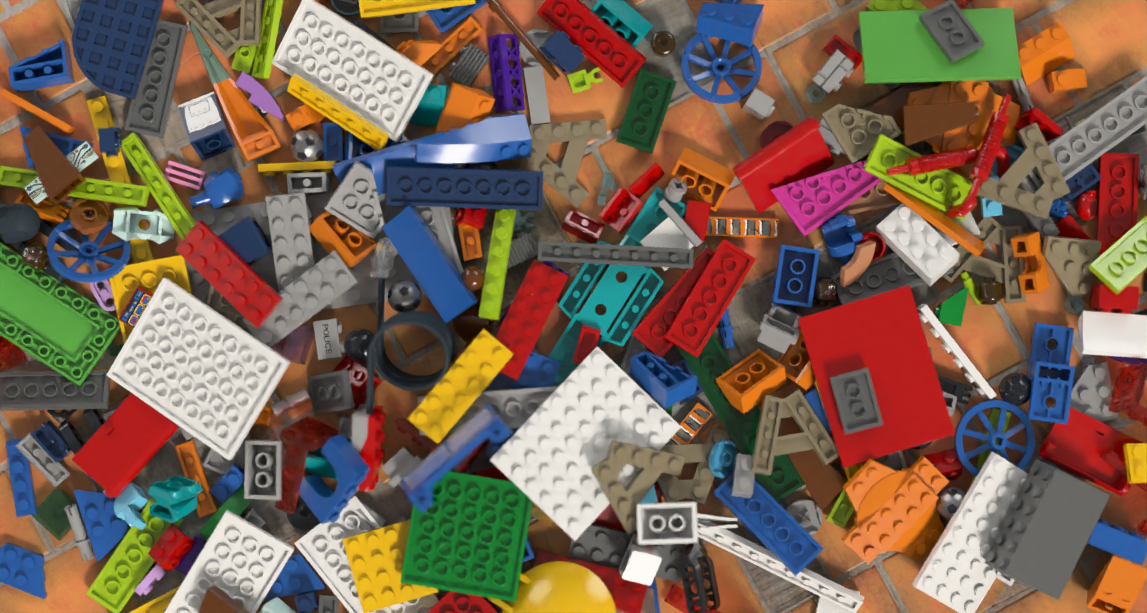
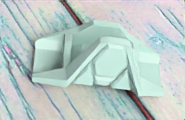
M135 206L114 209L112 234L125 241L132 239L153 240L157 244L174 239V227L162 209L157 208L153 212L139 211ZM141 219H147L150 222V227L147 230L139 228L138 223Z

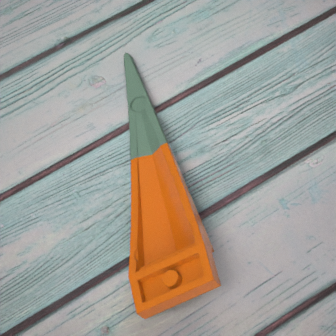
M190 23V29L235 146L238 147L245 162L279 149L281 146L272 128L248 101L239 87L235 85L236 83L214 55L195 25Z

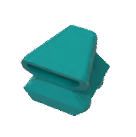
M172 476L167 481L153 483L147 493L157 501L150 505V515L173 523L198 508L197 495L203 491L200 483L184 476Z

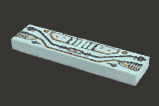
M87 141L66 156L79 172L99 158ZM39 177L24 187L36 204L47 197Z

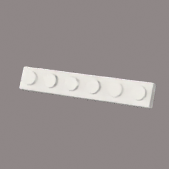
M921 304L917 307L920 320L923 323H928L931 327L929 331L935 338L939 337L942 341V348L947 353L950 352L953 355L954 359L952 360L958 368L962 367L966 372L964 374L966 379L970 383L974 382L977 386V393L982 398L993 399L996 393L926 304Z

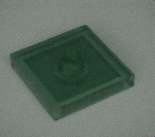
M59 486L37 508L38 514L31 515L59 541L72 529L64 508L68 505L72 507V504H76L80 518H82L77 502Z

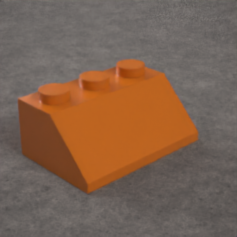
M1060 21L1018 46L1021 77L1026 86L1075 57L1070 36Z
M453 83L433 134L442 131L446 134L449 133V130L466 127V124L483 121V118L489 116L495 99L483 90Z
M684 147L665 187L669 186L668 184L671 179H680L687 185V191L683 196L691 200L711 203V210L716 212L735 174L732 170Z
M328 211L317 217L310 225V232L328 254L334 250L337 251L349 269L357 265L378 247V243L374 239Z
M800 330L795 345L790 343L786 353H781L776 361L785 367L786 378L809 392L816 379Z
M757 349L716 379V383L731 405L745 414L763 401L764 395H771L785 385L787 380L785 367L760 349Z

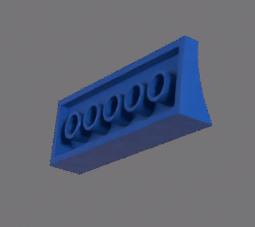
M442 131L333 164V169L340 185L357 160L373 170L378 195L387 193V166L456 168L455 163L415 161L416 142L438 134H445Z
M408 205L382 227L445 323H448L478 302L472 291L464 284L460 273L415 206Z

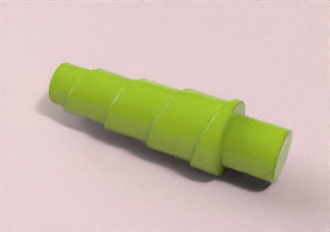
M967 271L961 273L962 283L965 288L969 289L968 293L976 306L981 304V301H978L976 298V286L972 277H969Z

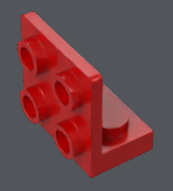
M346 355L332 372L348 370L354 398V409L357 410L359 405L363 404L367 399V369L360 362L353 361ZM374 375V390H375V389L380 385V383L382 382V381H381L377 376H375V375Z

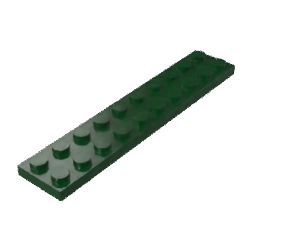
M711 334L697 358L675 345L682 358L686 359L693 373L698 376V381L704 389L705 396L736 444L739 452L745 455H753L761 411L756 405L743 414L731 405L716 383V379L731 369L733 365L714 334ZM787 454L774 456L771 475L755 473L758 483L776 501L805 485Z

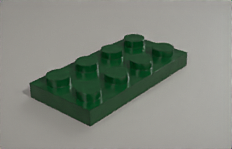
M640 69L616 140L617 143L650 154L653 153L677 81Z

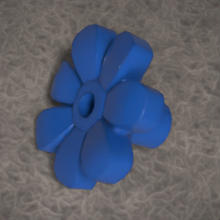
M1057 198L1055 201L1053 200L1049 211L1050 217L1055 215V218L1061 219L1067 216L1068 212L1066 210L1068 206L1065 204L1064 199Z

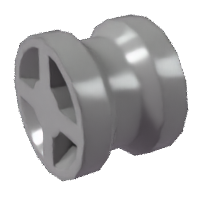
M673 178L669 182V186L664 190V196L669 201L678 203L682 199V195L686 193L687 185L684 181Z

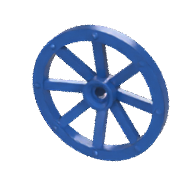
M697 34L686 45L681 60L682 76L689 89L700 98L718 104L737 102L748 96L757 86L762 71L761 56L754 43L752 46L743 45L747 50L728 60L727 55L731 41L725 40L722 55L717 57L708 40L713 38V36ZM702 42L712 62L692 55V50ZM752 56L754 71L731 68L746 57ZM688 60L711 70L691 76ZM729 74L751 77L752 80L741 90ZM712 76L715 77L711 92L704 90L696 83ZM722 78L733 90V94H717Z
M69 219L60 223L48 238L47 256L50 264L59 274L77 282L94 283L110 279L125 268L130 258V240L125 241L119 238L121 241L99 247L107 233L113 229V221L109 219L108 225L101 230L94 242L89 241L88 235L82 233V244L66 235L64 232L74 227ZM60 238L77 251H55V243ZM123 247V254L119 260L101 255ZM57 257L79 259L67 268ZM95 261H101L113 266L99 272ZM84 263H89L92 273H81L75 270Z
M988 400L972 406L960 418L954 434V447L960 463L969 473L976 477L980 470L975 468L968 459L988 449H991L989 455L991 452L997 453L998 451L1000 456L1008 462L1010 460L1004 449L1005 447L1024 452L1020 461L1015 465L1023 470L1033 455L1035 434L1030 420L1027 419V415L1020 408L1005 401ZM1001 407L996 431L982 411L983 409ZM1009 410L1021 422L1003 433L1006 413ZM976 413L988 431L987 435L965 429L969 420ZM1023 428L1025 429L1026 447L1007 441L1009 437ZM963 434L985 440V444L965 453L963 449ZM996 437L999 438V443H998V444H995V443H994L995 440H996Z

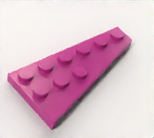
M866 159L777 187L770 191L801 234L806 236L881 182L882 179L863 170Z

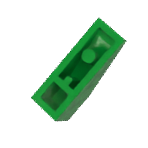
M241 485L202 527L200 532L209 539L226 510L240 517L254 499H244V487Z

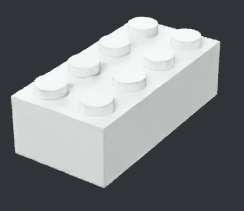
M903 203L876 226V232L881 234L886 244L929 286L935 283L958 262L959 253L919 214Z

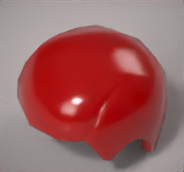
M1095 190L1084 191L1075 200L1074 207L1076 213L1084 220H1091L1096 216L1097 196Z
M867 232L863 234L859 244L871 240L876 243L875 252L871 260L874 261L883 256L886 250V242L881 234Z

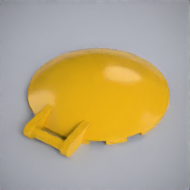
M563 561L544 563L528 570L524 574L521 573L516 602L487 597L490 601L503 608L502 613H616L614 601L606 585L596 574L578 564Z

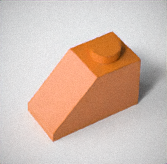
M409 39L407 42L403 41L397 47V52L422 66L442 46L435 40Z
M1067 69L1054 71L1046 75L1049 94L1088 88L1085 69Z
M307 104L285 115L294 132L301 129H309L327 118Z

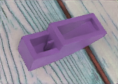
M242 72L235 85L252 94L248 101L285 122L286 117L274 97L254 78Z

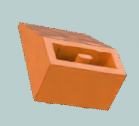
M1113 554L1088 589L1086 607L1100 613H1129L1147 578V567Z

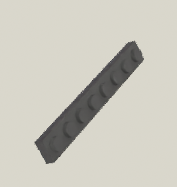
M539 241L538 261L693 269L694 249Z

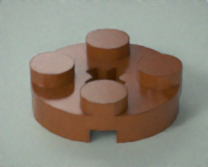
M81 198L72 204L69 220L82 234L88 235L98 232L108 225L109 210L100 200L94 201ZM85 213H88L89 215L93 214V216L86 217Z

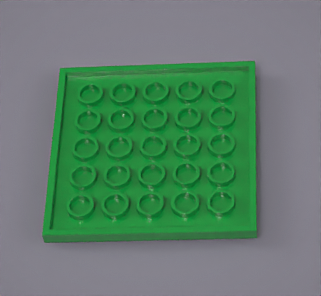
M448 471L432 486L435 489L432 492V502L434 504L429 509L421 513L413 504L400 583L516 602L533 501L512 481Z

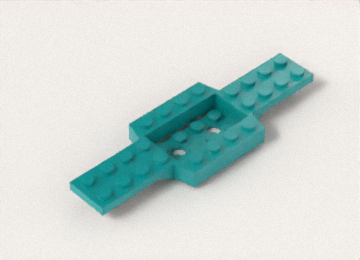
M656 186L619 245L642 246L640 241L669 217L659 206V202L663 199H666L681 217L686 212L687 205L682 202L674 203L669 201L664 196V191ZM599 240L598 243H597V244L612 245V244H609V243H606V242H603V241H600V240ZM584 263L558 304L571 321L548 356L561 361L553 386H560L580 365L572 362L582 325L601 330L597 344L598 348L603 341L624 346L664 283L651 267L609 265L581 311L576 314L607 265ZM620 271L625 272L627 275V280L623 283H619L616 280V274ZM646 273V275H645L644 278L642 279L641 283L639 284V286H638L637 289L635 290L634 294L632 295V297H631L630 300L628 301L627 305H626L625 308L623 309L622 313L620 314V316H619L618 319L616 320L615 324L613 325V327L611 328V330H610L609 333L607 334V330H608L609 326L611 325V323H612L613 320L615 319L616 315L618 314V312H619L620 309L622 308L623 304L625 303V301H626L627 298L629 297L630 293L632 292V290H633L634 287L636 286V284H637V282L639 281V279L641 278L642 274ZM598 304L605 305L606 313L604 315L596 314L595 307Z

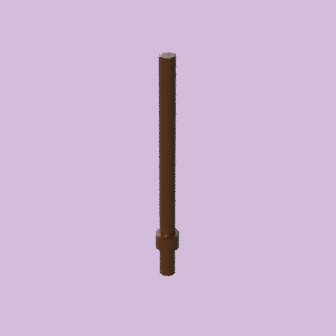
M485 0L489 4L490 10L493 13L496 12L554 80H557L560 74L501 8V3L498 0Z

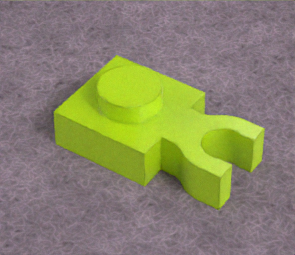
M599 67L593 69L588 74L584 69L567 75L572 93L575 94L591 89L590 83H602V78H594V74L600 72Z

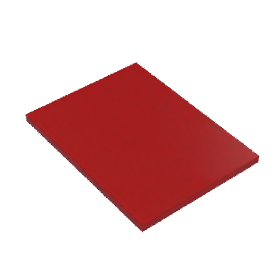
M910 285L797 319L842 468L955 434ZM868 368L883 425L845 435L829 377Z

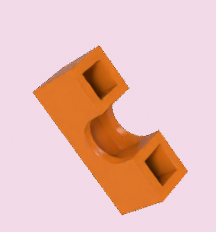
M1039 231L1024 232L1011 238L1014 257H1022L1024 260V271L1018 276L1022 294L1040 293L1049 288L1050 282L1045 258L1042 255L1043 248Z

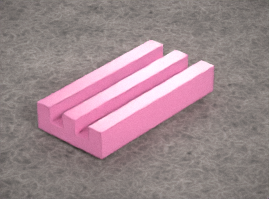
M169 160L164 176L169 181L201 191L206 172ZM175 166L181 169H185L200 174L201 176L200 178H197L173 170L172 167ZM170 173L197 181L198 186L169 177Z

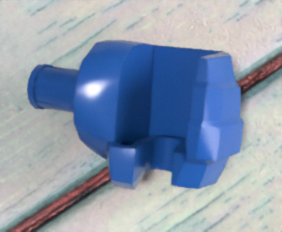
M232 167L226 168L220 173L213 171L204 182L205 192L189 197L193 209L207 203L212 204L214 209L223 207V205L244 197L242 178Z
M841 213L828 219L827 222L821 225V229L830 255L832 257H840L844 266L851 260V253L855 252L856 246L859 245L860 240L863 238V234L856 231V222L853 215Z

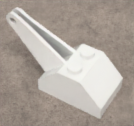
M696 502L637 505L638 544L698 543V531L738 528V525L698 528L697 520L728 522L738 521V518L697 514Z

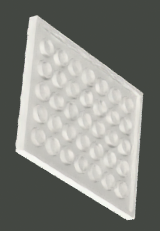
M163 278L112 364L107 376L228 460H232L290 364V361L168 278Z
M596 347L499 449L490 461L573 540H576L610 504L590 468L606 459L611 439L660 450L681 426L604 352ZM625 465L618 475L624 488L631 482L641 467Z

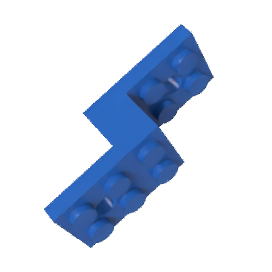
M1034 323L1027 377L1032 380L1027 419L1062 424L1068 423L1075 366H1069L1074 328ZM1050 339L1056 341V347L1053 350L1047 347V342ZM1047 397L1054 399L1055 403L1051 408L1045 405Z

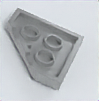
M356 160L324 209L372 239L375 238L384 225V219L373 170Z
M1101 362L1086 365L1082 371L1083 373L1072 386L1070 407L1100 422L1117 419L1118 414L1108 363Z

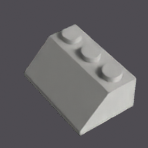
M245 440L244 499L281 500L282 441Z

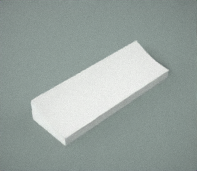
M1094 311L1082 312L1077 321L1082 354L1147 358V315Z

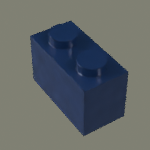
M557 30L544 41L539 49L564 75H568L586 57L582 54L583 51L579 46L573 45L569 41L570 37L564 31Z

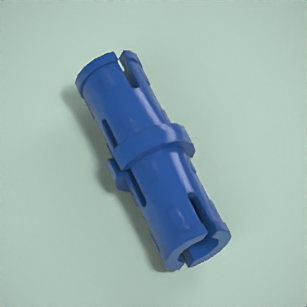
M726 309L719 321L720 328L718 331L721 332L723 349L736 347L732 333L734 328L731 326L728 312L729 309Z

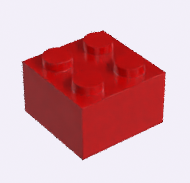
M1093 285L1089 298V308L1095 309V312L1112 313V310H1114V313L1131 314L1132 310H1138L1139 287L1126 286L1119 294H1116L1107 285Z

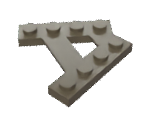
M178 0L174 4L227 59L240 46H260L262 0H215L205 5H201L197 0ZM241 9L240 27L227 31L216 20Z
M606 119L529 125L532 138L531 157L519 158V160L531 170L543 171V180L578 209L590 193L575 182L588 140L607 139ZM569 142L560 169L546 157L549 145L551 143Z
M1034 123L1017 131L1026 150L998 181L988 178L987 182H981L977 196L1047 219L1053 200L1069 193L1070 190L1037 123ZM1034 167L1043 184L1035 194L1017 188Z
M991 216L983 217L977 224L980 235L975 237L985 244L992 242L1002 246L1003 264L981 256L976 257L959 244L955 248L959 253V259L952 266L954 271L943 276V278L950 284L963 270L985 278H995V281L1004 284L1005 303L1026 302L1025 294L1021 292L1018 278L1024 271L1023 258L1014 257L1011 238L1022 233L1021 226H1001Z
M799 389L784 399L768 395L763 396L750 472L769 476L772 472L774 456L813 449L823 465H827L839 456L836 445ZM793 417L802 433L778 437L781 418Z
M712 427L706 444L664 445L660 449V451L684 456V463H698L692 480H678L674 474L661 473L656 481L666 503H676L687 499L702 506L705 504L715 477L709 467V454L716 442L729 439L730 435L728 432Z
M611 439L606 459L590 468L628 535L638 529L637 505H639L662 472L680 476L685 457ZM625 465L641 467L625 489L618 477Z

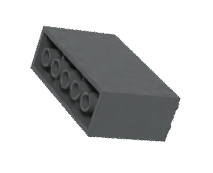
M1036 459L1030 468L1025 482L1021 486L1017 499L1013 502L1009 515L1004 520L1000 533L996 536L991 551L987 554L985 564L1014 580L1059 600L1110 495Z

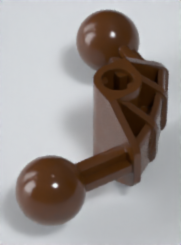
M476 266L467 267L461 273L464 284L472 291L478 302L452 319L454 331L466 342L464 348L454 353L453 364L483 329L491 334L495 320L479 317L482 298L481 287L484 285L485 275Z

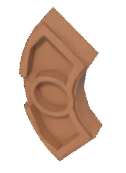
M871 240L856 246L851 260L840 269L841 286L846 287L852 284L865 272L873 258L875 242Z

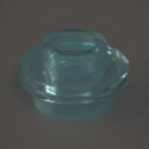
M818 84L810 85L806 90V98L811 103H819L825 97L824 89ZM812 91H818L819 96L814 97L812 95Z
M1070 295L1065 299L1064 307L1067 312L1077 314L1082 311L1084 302L1081 297ZM1072 301L1076 302L1075 308L1071 307Z

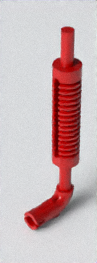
M1004 94L998 112H992L988 128L980 146L981 148L973 166L974 168L970 174V177L974 180L969 195L965 197L961 204L948 207V209H951L947 210V215L950 218L964 217L976 204V196L981 182H987L990 169L992 168L997 149L1009 120V116L1006 115L1012 97L1009 94Z
M999 145L996 152L997 176L1001 178L1009 169L1011 157L1007 150ZM973 146L906 159L905 165L886 168V174L890 176L906 172L909 176H915L925 172L973 164L976 161L979 149L975 150Z

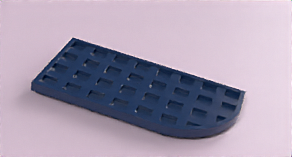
M82 0L73 30L72 46L77 64L88 80L108 93L133 100L136 99L164 0Z

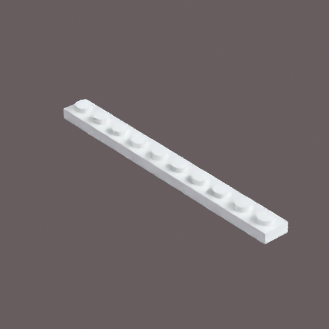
M697 520L698 528L718 526L710 521ZM723 528L698 531V537L853 613L857 612L864 601V596L806 568L795 576L771 551Z

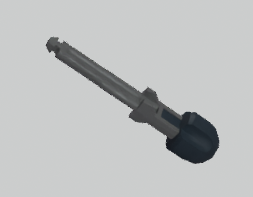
M14 203L0 207V234L6 243L29 240L38 232L40 217L31 206L25 203Z

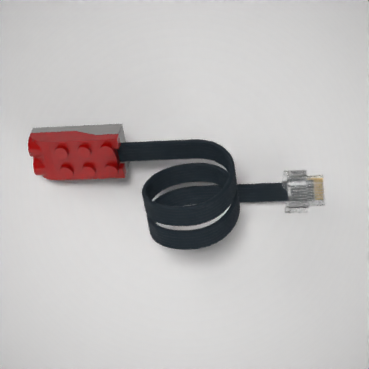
M380 238V241L375 244V253L371 256L370 276L378 277L377 333L372 338L368 348L367 405L360 404L352 416V446L370 468L365 480L358 486L357 491H371L375 489V483L379 482L381 462L385 458V449H382V442H385L386 435L385 431H383L386 413L383 412V406L373 405L374 364L379 374L393 386L404 390L420 391L431 388L440 382L452 362L455 351L454 337L449 326L434 314L424 311H405L395 314L384 322L385 278H388L390 270L393 271L394 251H389L390 239ZM399 325H416L430 330L439 338L443 345L445 354L443 368L436 373L424 376L412 375L398 369L389 360L385 352L384 331Z

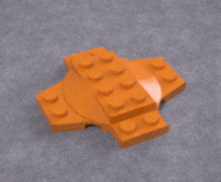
M986 80L941 81L937 87L908 92L906 106L975 102V106H978L979 116L975 118L976 122L922 141L930 143L935 153L973 146L975 150L981 148L980 146L982 145L992 112H998L1003 97L995 94ZM1011 101L1006 111L1009 120L1000 145L1003 147L1015 144L1017 130L1014 127L1018 121L1020 106ZM975 163L948 169L962 177L971 178L970 174Z
M923 455L909 469H901V471H895L886 465L869 459L843 486L852 507L856 511V517H854L852 528L841 539L868 565L881 551L886 553L887 551L896 550L921 560L935 546L945 530L936 511L938 500L936 495L949 481Z

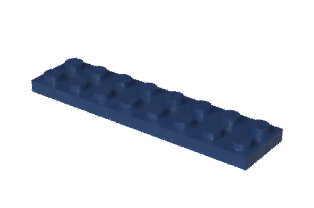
M387 166V205L542 210L543 171Z

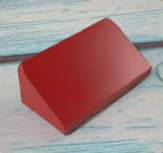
M657 162L654 163L628 188V191L640 199L664 176V171Z
M688 200L684 221L702 241H705L711 203Z
M571 208L561 229L590 244H596L605 224Z
M1067 214L1066 217L1061 218L1055 223V227H1058L1057 230L1060 231L1058 234L1060 237L1090 239L1070 214Z

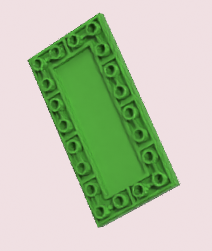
M1013 8L960 9L985 44L978 50L953 63L949 62L919 20V16L929 10L859 12L858 19L865 83L1020 79L1021 70Z
M0 242V335L70 381L81 386L120 331L118 318L71 287L60 282L43 269L34 270L25 265L20 254Z

